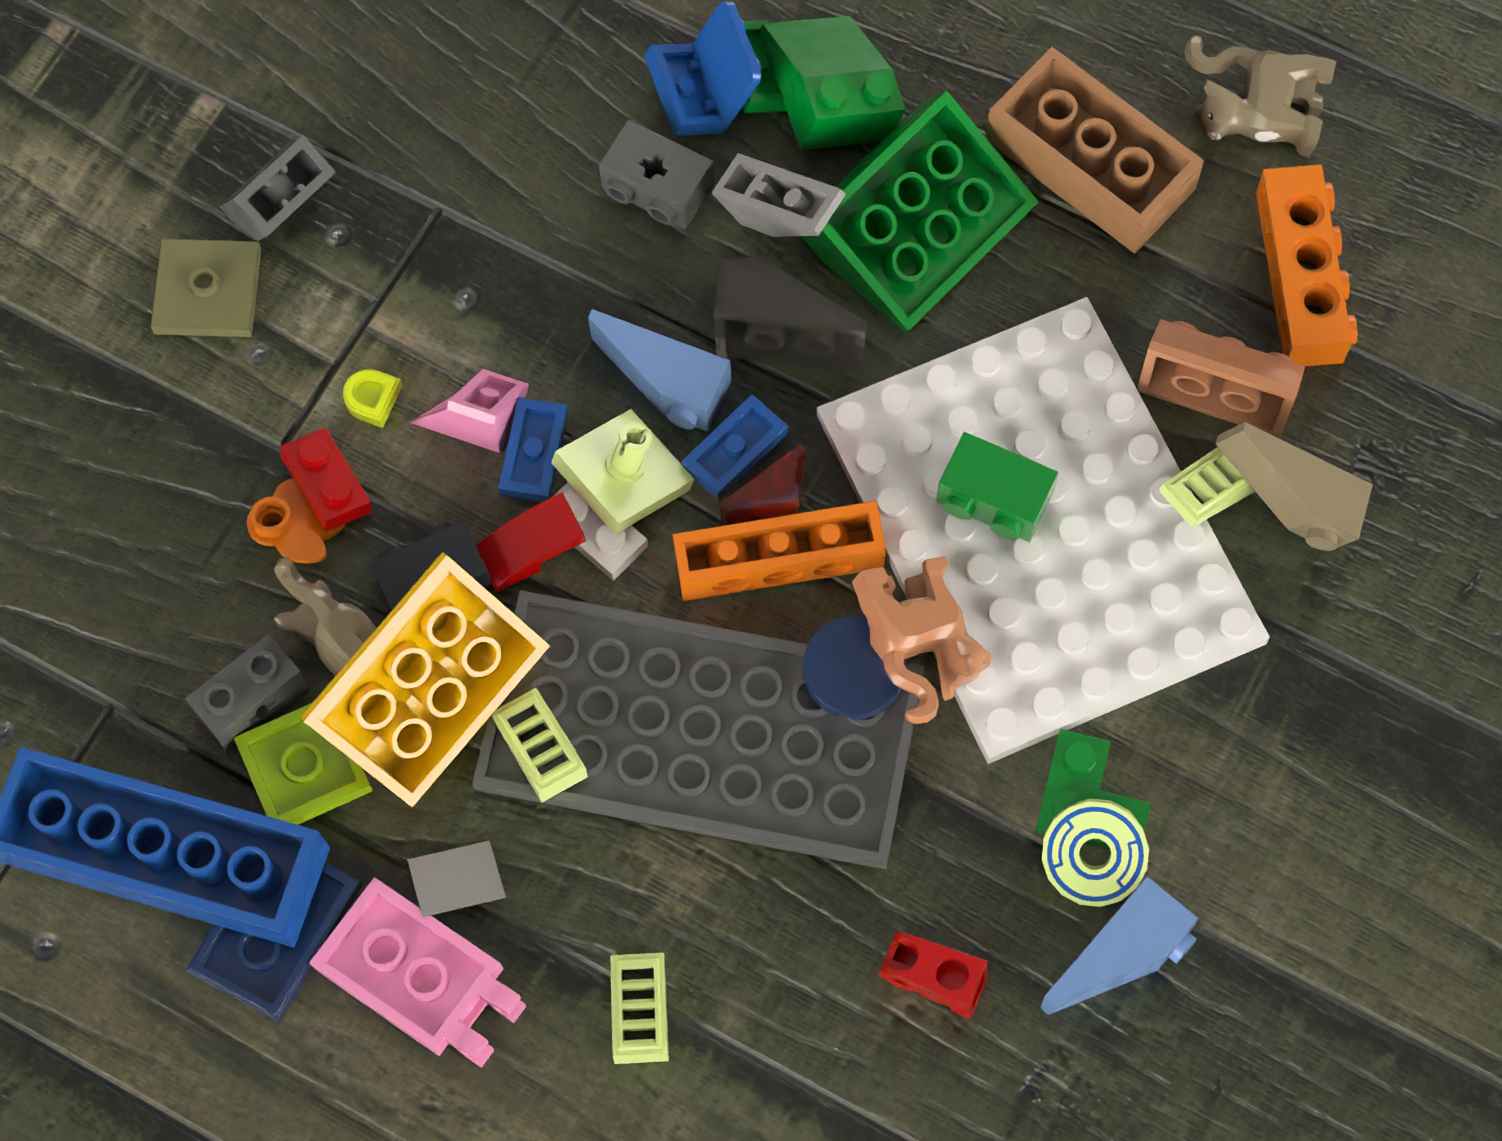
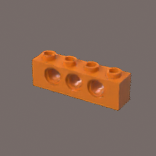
M1322 165L1263 169L1256 196L1282 354L1289 356L1295 363L1304 366L1344 363L1350 346L1357 342V323L1354 315L1347 314L1345 300L1349 298L1350 284L1347 271L1340 270L1338 256L1341 255L1342 236L1339 226H1332L1330 212L1334 210L1332 183H1325ZM1292 218H1302L1310 225H1299ZM1298 262H1310L1314 264L1318 269H1306L1302 267ZM1305 306H1318L1325 314H1314Z
M877 501L673 534L675 559L683 601L859 573L863 570L884 567L886 546Z

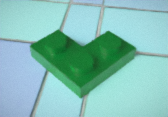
M1060 729L1035 832L1045 835L1051 821L1063 809L1065 810L1068 806L1076 804V802L1090 798L1110 800L1128 809L1143 827L1145 833L1151 803L1100 790L1111 741ZM1093 838L1083 843L1084 845L1111 851L1108 844L1101 839Z

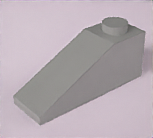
M739 153L711 192L740 225L772 237L818 236L846 195L840 188Z

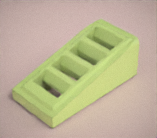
M1218 447L1172 477L1159 489L1160 493L1192 527L1255 491ZM1187 486H1189L1197 494V496L1204 502L1203 505L1186 488Z
M537 688L530 690L492 713V719L541 803L588 777L586 767ZM534 706L538 714L514 727L510 726L507 721L508 719ZM544 723L547 728L545 731L523 743L520 742L518 736ZM551 739L556 743V746L532 759L528 755V752ZM563 755L566 761L542 775L537 770V768Z
M664 953L610 955L614 1063L669 1061ZM654 968V978L623 980L622 970ZM654 990V998L623 1000V991ZM655 1010L654 1019L624 1020V1011ZM656 1031V1039L625 1040V1032Z

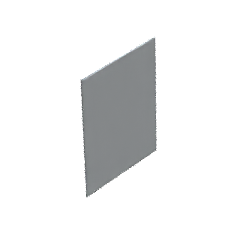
M490 841L407 859L422 917L506 898Z

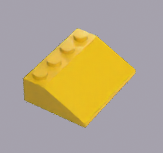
M442 552L300 718L413 807L550 645Z

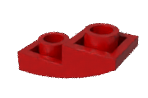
M563 492L513 518L479 542L476 548L489 572L491 583L497 593L541 572L540 563L586 542V538Z

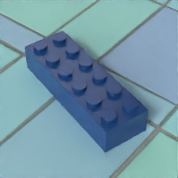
M20 747L0 796V863L294 948L330 850V846L317 830Z

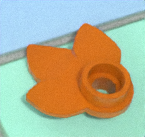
M290 478L278 485L272 497H266L256 502L247 517V528L254 541L265 546H275L283 558L288 557L292 562L305 564L324 560L327 557V552L323 541L338 534L345 526L344 524L325 532L294 478ZM271 522H280L278 525L266 527Z

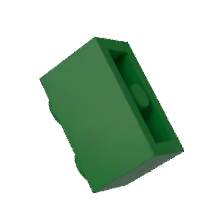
M963 432L939 481L936 503L943 505L944 510L956 518L963 520L973 518L990 525V529L994 533L1005 539L1017 540L1020 538L1030 543L1054 493L1058 471L967 432Z

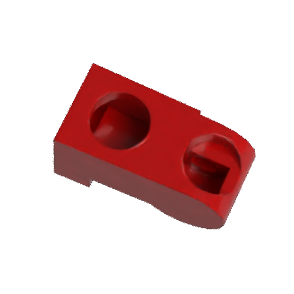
M895 933L878 973L887 982L902 989L920 993V996L948 1006L951 1011L970 1019L989 975L986 960L905 933Z

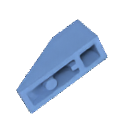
M592 309L588 317L591 339L659 412L667 416V419L678 427L688 430L697 427L708 432L731 383L730 360Z
M1147 876L1044 996L1040 1008L1049 1015L1158 971L1168 958L1177 964L1197 940L1190 932L1198 917Z

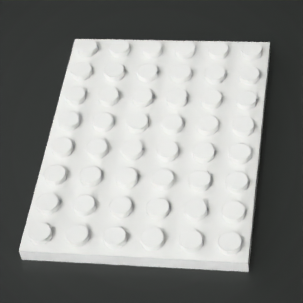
M1088 297L817 407V417L859 503L877 501L886 546L885 556L906 599L909 600L910 598L905 592L904 581L909 577L923 573L922 563L926 559L945 556L948 561L949 567L942 577L949 592L962 609L967 633L991 653L990 666L983 670L973 681L957 687L954 694L987 764L1055 736L1059 733L1060 729L1069 730L1267 644L1270 637L1207 519L1194 527L1190 526L1160 493V487L1181 471ZM963 432H967L1058 471L1054 493L1030 543L1020 538L1017 540L1005 539L994 533L990 529V525L973 518L969 520L956 518L946 512L943 505L936 503L939 481ZM932 651L933 654H934V656H935V658H936V660H937V655H936V653H935L934 651Z

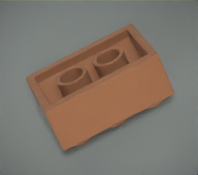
M1160 319L1147 350L1137 391L1238 425L1247 422L1280 438L1296 399L1305 366L1295 363L1289 356L1282 353H1264L1246 347L1243 342L1232 337L1218 338L1199 332L1196 327L1186 322H1169Z

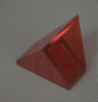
M801 445L796 446L720 503L721 523L724 526L801 513L806 473V451Z

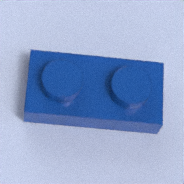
M751 394L682 460V466L702 487L719 501L788 435V425Z
M518 397L498 488L500 497L539 503L551 498L557 471L551 462L555 451L562 447L569 414L566 404Z

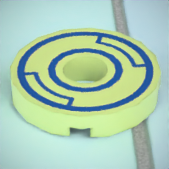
M1089 798L1068 806L1053 818L1044 835L1042 862L1049 881L1061 895L1080 905L1102 907L1122 901L1138 888L1147 871L1149 845L1143 827L1128 809L1110 800ZM1093 838L1101 839L1108 844L1111 856L1106 863L1100 866H1091L1082 860L1080 848L1087 840Z

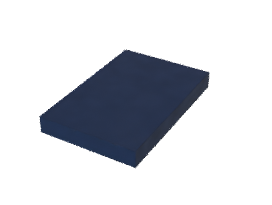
M325 862L295 948L213 924L186 971L199 980L280 1023L313 968L309 962L340 923L362 886L360 880Z

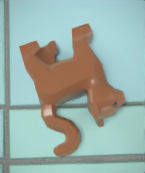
M945 556L926 559L922 563L923 573L909 577L904 581L905 592L910 599L902 602L894 599L892 593L896 585L892 576L887 575L884 567L860 571L852 581L861 610L869 624L870 645L882 659L887 675L894 685L914 694L919 699V704L908 709L904 714L906 720L913 724L926 723L936 716L939 702L936 689L926 678L907 670L904 665L905 659L925 652L934 651L936 653L942 696L945 701L954 697L957 687L976 679L991 663V653L968 635L962 609L945 585L942 576L949 567Z

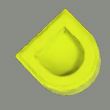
M365 369L354 373L348 378L343 388V398L348 411L353 417L383 428L403 385L400 378L377 370Z

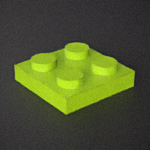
M312 703L234 737L266 815L296 825L373 791L363 768L300 718Z

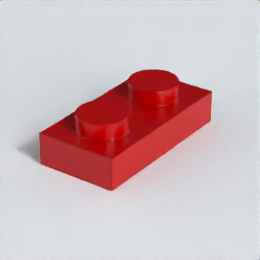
M326 427L280 446L283 462L325 532L371 513L370 499Z

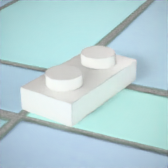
M567 482L555 495L563 492L584 532L586 542L575 548L614 581L648 547L647 538L632 525L614 534Z

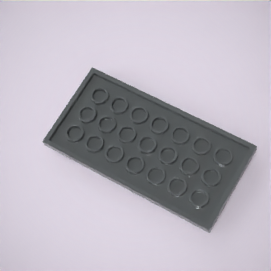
M522 590L519 591L514 614L548 643L550 647L498 708L537 688L586 767L588 776L542 803L886 870L914 727L913 723L906 720L904 714L908 709L918 705L919 699L914 694L902 689L898 699L884 712L866 719H851V717H844L839 714L836 716L824 711L811 698L803 680V656L808 644ZM906 662L907 670L923 677L925 666ZM531 706L507 721L511 727H514L538 713L534 706ZM490 716L487 721L472 782L474 790L541 803ZM542 723L518 736V739L523 743L547 728ZM551 739L528 752V755L532 759L556 746V743ZM561 755L537 768V770L542 775L566 760Z

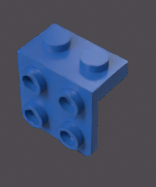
M732 1L720 2L693 44L651 45L644 56L674 136L724 134L761 80L760 62L755 57L748 40L744 21L740 18Z

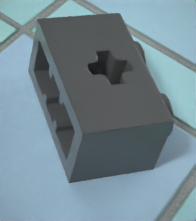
M630 120L626 122L599 164L602 189L612 199L622 204L631 202L647 210L648 214L656 221L666 225L674 223L684 229L688 227L714 185L712 160Z
M302 135L283 147L219 207L250 241H259L274 231L332 177L336 171Z
M268 634L193 691L185 700L197 719L224 752L229 755L238 748L234 737L274 720L310 692L299 669Z

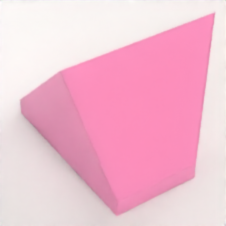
M482 369L456 394L409 423L501 453L512 428L518 397L525 398L529 384Z

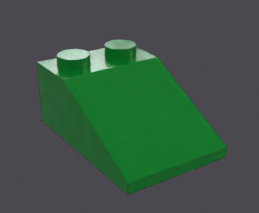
M851 16L762 24L760 30L800 150L881 142L897 126L906 109L892 68Z

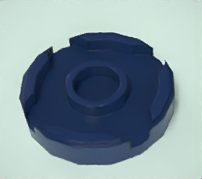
M843 616L824 624L811 637L803 656V680L811 698L824 711L836 716L839 714L844 717H851V719H866L884 712L898 699L902 689L892 683L885 671L882 659L870 645V628L866 616Z

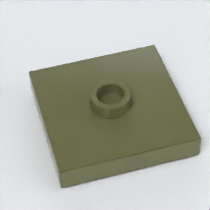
M162 239L151 329L154 335L252 337L262 250L259 242Z

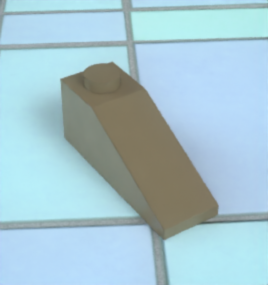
M1247 422L1218 435L1216 440L1218 448L1287 530L1305 538L1309 546L1323 551H1332L1359 539L1373 484Z

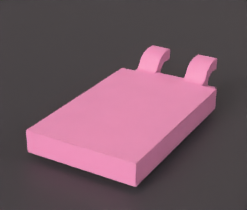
M375 877L309 962L313 969L436 1055L440 1056L446 1046L451 1044L481 1068L494 1049L488 1045L489 1041L470 1027L485 1006L488 1004L513 1024L526 1008L525 1003L520 1001L521 996L496 980L504 969L500 962L431 915L422 917L419 907Z

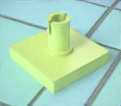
M632 409L555 451L551 462L614 534L621 532L691 490L695 480Z

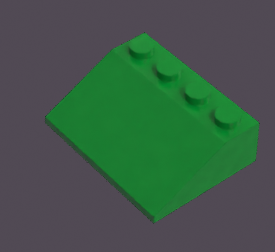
M945 91L923 100L834 186L840 188L846 195L818 236L801 237L826 266L900 329L907 332L1038 203V200L952 96Z

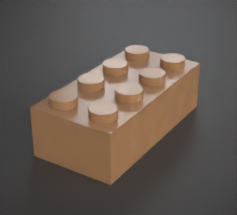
M1053 47L989 110L986 139L990 144L1134 254L1197 188L1204 163L1203 159Z

